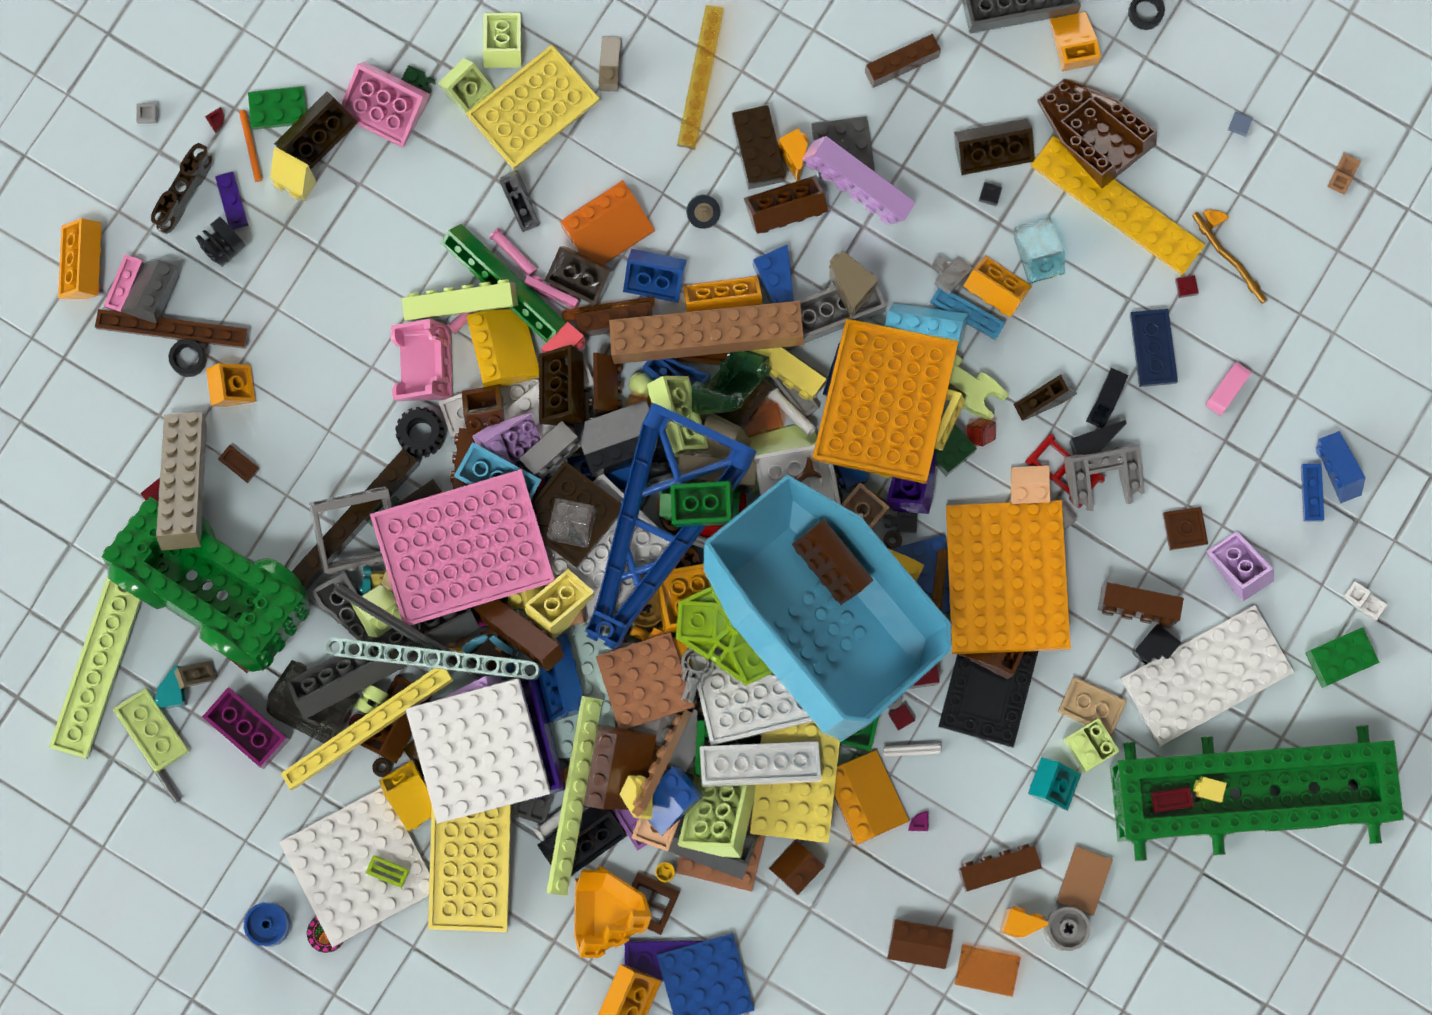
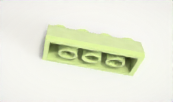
M662 376L647 384L652 403L702 425L689 376ZM669 422L666 432L675 457H678L683 452L695 453L709 448L706 437L674 422Z

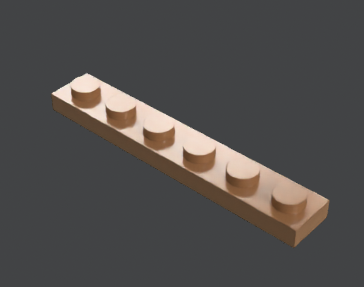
M684 710L681 714L677 713L672 721L674 726L664 737L666 743L659 748L656 754L658 759L649 768L648 772L651 774L649 778L643 781L640 787L643 790L633 801L632 805L635 807L632 813L639 817L646 811L692 715L691 712Z

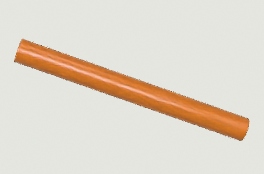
M241 110L239 115L255 182H261L262 176L246 110Z

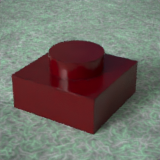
M1195 275L1176 278L1175 282L1179 298L1198 295Z

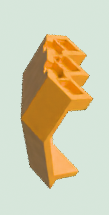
M600 865L597 870L582 869L579 878H575L574 938L580 958H599L605 955V951L613 946L617 948L628 942L629 937L637 932L642 934L647 931L652 916L646 896Z

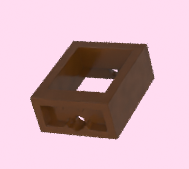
M500 385L462 391L463 415L467 432L483 430L490 425L505 421ZM497 406V408L469 413V410Z

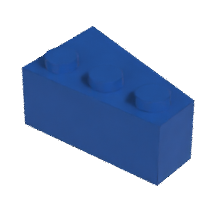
M785 245L753 259V268L770 304L794 301L788 246Z
M673 359L650 360L642 367V373L649 375L653 381L662 376H689L694 398L709 383L711 377L709 373L700 372L691 366L677 363Z
M1340 431L1318 439L1317 455L1322 459L1340 504L1362 496L1366 477Z

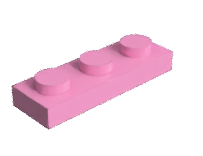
M124 255L105 301V308L121 312V308L144 263L142 260Z
M527 275L524 283L529 288L577 310L580 303L576 296L568 292L564 293L560 291V288L551 284L543 283L544 280L535 275L533 277Z

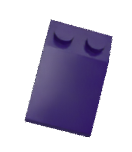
M935 452L933 453L927 484L892 477L886 502L893 511L929 514L934 492Z

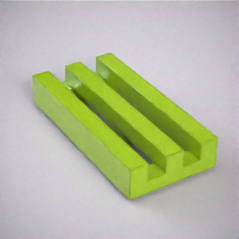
M375 855L372 856L366 870V874L399 888H403L407 875L410 872L409 869ZM375 860L403 871V876L375 865ZM371 869H377L399 878L401 881L398 883L372 872Z

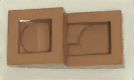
M1343 153L1327 187L1345 195L1361 161Z

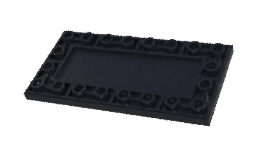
M1024 651L1014 676L1009 679L957 654L938 727L1014 748L1039 651Z

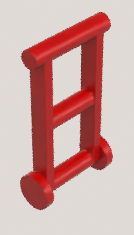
M1049 434L1026 459L1025 463L1028 466L1032 464L1034 466H1042L1037 459L1049 445L1064 457L1071 455L1054 441L1055 437L1052 434ZM1063 464L1054 475L1050 472V479L1070 495L1069 487L1060 481L1066 473L1065 464ZM1100 473L1090 475L1091 490L1098 482L1103 483L1105 481V478ZM1070 495L1069 501L1073 504L1072 498H1071V495ZM1078 503L1077 508L1080 509L1083 506V504Z

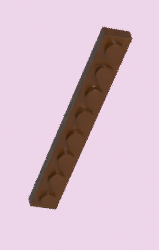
M98 309L95 328L99 330L174 340L190 339L197 343L246 349L249 332L245 328L162 317L159 318L156 324L123 312Z

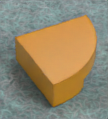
M1213 209L1202 213L1212 229L1229 219L1224 212Z

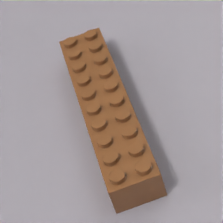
M800 301L609 320L611 356L614 364L804 345Z

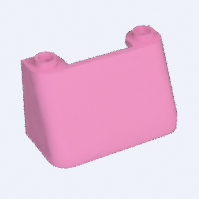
M432 319L392 325L391 341L400 347L401 382L395 383L392 388L393 400L421 401L450 398L452 396L451 334L448 326Z

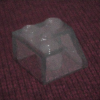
M556 498L547 537L551 541L588 548L597 512L596 508L593 505Z

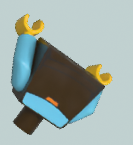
M483 634L471 639L462 648H457L454 651L514 659V649L507 645L508 641L500 635L496 637L493 634ZM471 658L470 660L477 665V660ZM494 660L489 661L487 664L489 671H494L497 667ZM514 663L507 665L506 669L509 674L514 669ZM500 676L502 682L505 681V680L508 678V677Z

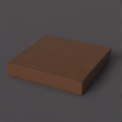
M1201 507L1162 513L1169 551L1208 545Z

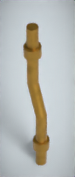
M1199 212L1194 213L1192 217L1200 227L1199 230L1202 235L1208 238L1217 253L1238 270L1247 283V288L1251 293L1255 294L1261 304L1267 302L1268 300L1260 290L1261 286L1258 282L1253 280L1240 261L1223 248L1211 231V226L1203 220Z

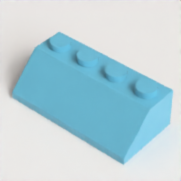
M893 303L888 310L885 326L958 341L957 349H961L968 314Z
M472 442L454 477L470 485L517 471L521 468ZM521 469L531 500L541 479Z

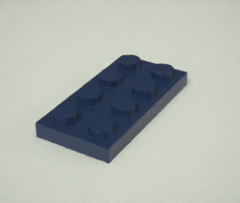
M1158 309L1130 312L1139 387L1177 384L1178 379L1169 310Z

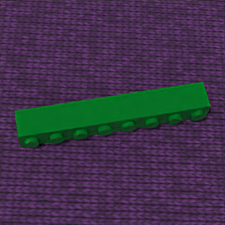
M462 224L448 230L441 244L482 283L491 282V285L498 284V280L509 279V282L516 284L518 306L509 308L546 343L567 323Z

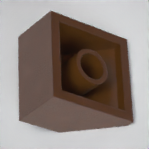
M795 840L769 869L798 896L825 866Z

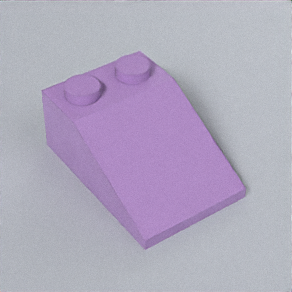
M1237 531L1206 551V554L1226 583L1242 601H1245L1274 582L1273 568Z

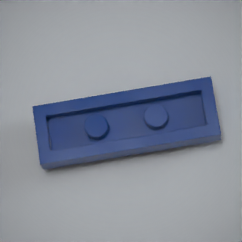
M1302 464L1303 521L1323 522L1322 464Z

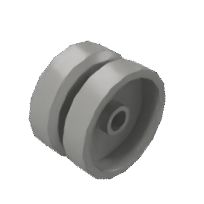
M1062 907L1053 910L1045 920L1048 921V926L1044 927L1046 940L1052 947L1060 951L1079 949L1087 942L1090 936L1088 918L1082 911L1074 907ZM1065 925L1069 927V932L1063 931L1066 928Z

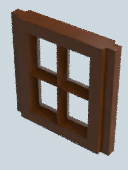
M637 872L631 886L638 889L640 885L653 891L649 901H647L649 908L651 906L664 912L660 922L651 919L647 929L662 935L680 891ZM656 893L670 899L666 909L652 903Z

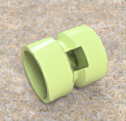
M370 685L364 688L362 692L363 698L358 699L354 708L368 714L386 702L389 694ZM369 699L375 702L373 707L367 704Z

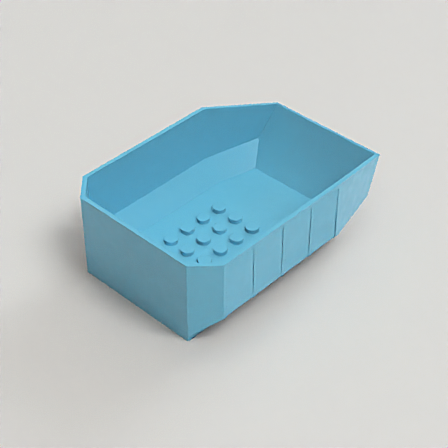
M789 475L783 477L704 542V572L732 626L737 629L753 648L754 652L769 667L776 678L821 729L822 733L834 737L840 742L870 724L951 651V623L861 516ZM823 519H825L873 579L859 594L842 605L832 597L830 591L821 584L817 575L809 569L807 563L796 553L795 548L791 545L802 534Z

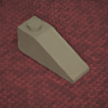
M602 37L599 91L618 92L621 37Z

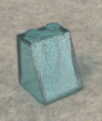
M1050 217L1014 227V240L1029 284L1065 274V249Z

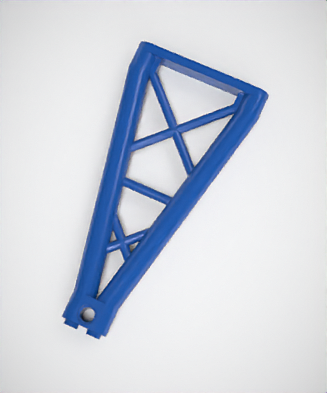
M652 403L641 426L595 611L585 629V632L588 633L586 637L596 642L598 638L604 640V645L615 650V647L620 648L631 624L706 527H681L674 536L638 519L643 497L670 488V485L684 484V482L727 467L717 482L730 481L733 484L734 491L748 472L757 453L756 450ZM669 422H674L732 449L728 458L681 475L666 432ZM658 436H660L674 478L645 488ZM636 526L670 542L656 561L640 567H636L630 549ZM627 562L629 571L624 572ZM646 573V575L641 580L639 575ZM632 578L635 589L613 617L621 582ZM605 626H609L611 629L607 636L602 634V629Z

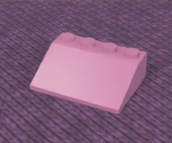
M362 62L356 65L341 105L358 122L357 125L404 147L425 109L430 94L377 67Z

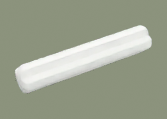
M940 743L884 746L883 748L885 757L941 753Z

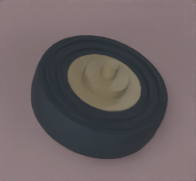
M698 195L692 198L687 205V218L697 228H710L719 220L720 206L713 197Z

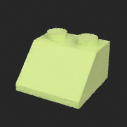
M465 58L438 83L445 94L465 113L494 90L476 65Z
M381 584L362 595L365 599L402 620L393 592ZM351 603L368 636L379 637L391 629L390 626Z

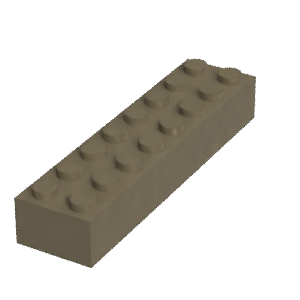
M202 411L164 415L156 532L161 550L201 547L207 425Z

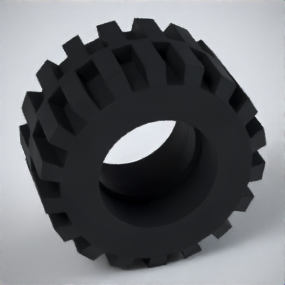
M416 407L415 410H412V408L408 409V413L404 412L401 414L402 418L397 420L398 426L395 427L396 438L400 446L410 455H415L417 458H421V456L429 457L431 453L434 455L436 453L435 450H440L442 447L441 443L445 441V429L440 417L433 410L430 411L426 407L423 409ZM419 423L428 424L431 427V434L426 440L416 442L410 438V431L413 426Z

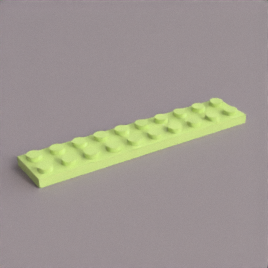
M108 576L49 748L88 759L141 603L140 599L108 579Z

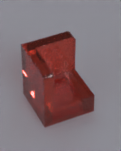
M983 418L971 422L967 425V438L974 445L983 447L996 439V422Z

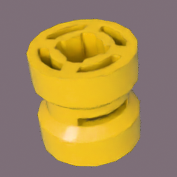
M663 862L656 867L655 874L659 881L667 883L673 880L675 869L670 863Z

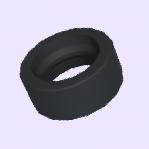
M1132 0L1128 10L1129 20L1139 29H1153L1161 22L1165 13V6L1163 0ZM1140 2H1150L1157 8V16L1153 20H1143L1136 14V7Z
M190 339L176 342L171 347L168 355L172 369L184 377H193L201 373L207 362L204 349L196 341ZM184 348H193L199 356L197 364L190 369L180 367L177 363V354Z

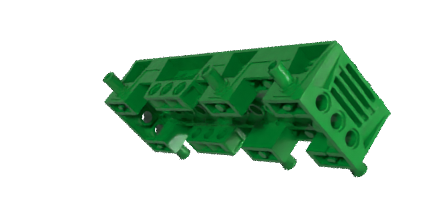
M1369 725L1356 726L1358 743L1214 753L1213 736L1201 737L1203 754L1137 759L1136 742L1123 743L1125 760H1118V762L1110 765L1117 842L1128 841L1134 844L1135 861L1147 860L1145 843L1153 839L1210 836L1212 838L1213 855H1225L1223 837L1227 834L1253 831L1273 832L1314 829L1349 824L1368 826L1369 844L1382 843L1380 825L1382 823L1404 820L1395 741L1370 742ZM1199 777L1227 783L1222 803L1201 798L1199 802L1193 801V807L1153 813L1150 793L1190 787L1192 794L1195 781L1199 780ZM1351 779L1355 780L1358 784L1355 791L1348 787V782ZM1311 782H1315L1318 785L1319 790L1317 793H1312L1309 790ZM1272 785H1276L1279 788L1278 796L1271 795L1269 790ZM1232 788L1239 789L1240 797L1238 799L1231 797L1230 791Z

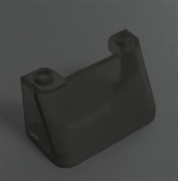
M291 660L269 692L266 710L273 718L324 744L343 731L360 695L356 692L350 697L304 719L295 704L286 681L306 671L307 667L301 662Z

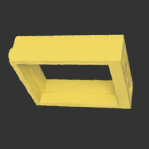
M948 389L946 400L950 401L940 422L935 449L941 451L965 403L962 393Z

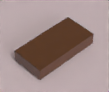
M231 445L218 458L221 463L247 484L260 470L259 467Z

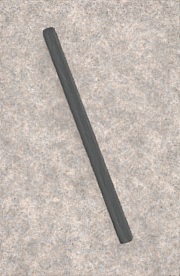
M341 583L335 585L333 589L335 594L424 648L452 652ZM451 656L448 662L455 666L458 662L457 657ZM468 661V667L474 669L476 666ZM465 672L477 680L484 676H492L486 674Z

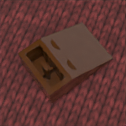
M1024 652L958 655L1009 679L1014 676Z

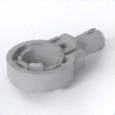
M689 648L681 659L683 671L681 679L685 681L688 673L681 700L686 702L689 694L688 702L693 703L700 677L702 676L700 685L704 686L705 680L714 671L715 662L711 660L712 665L709 668L708 661L706 668L701 671L691 669L689 666L691 657H688L687 662L685 659L689 654L692 657L700 655Z

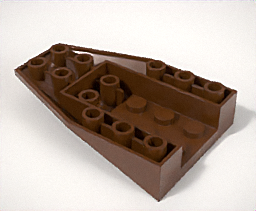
M1065 78L1037 100L1061 144L1101 188H1104L1157 145V131L1119 100Z

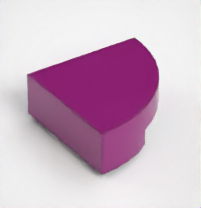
M928 811L916 815L911 820L908 831H928Z

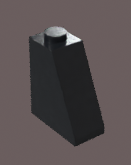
M1114 368L1110 369L1086 422L1099 428L1105 427L1129 375Z

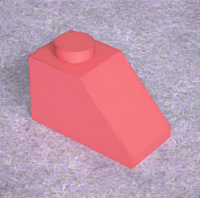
M567 322L541 349L544 353L567 345H573L582 351L586 341L584 335Z

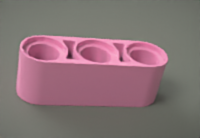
M1235 362L1205 406L1221 416L1252 372L1238 362Z

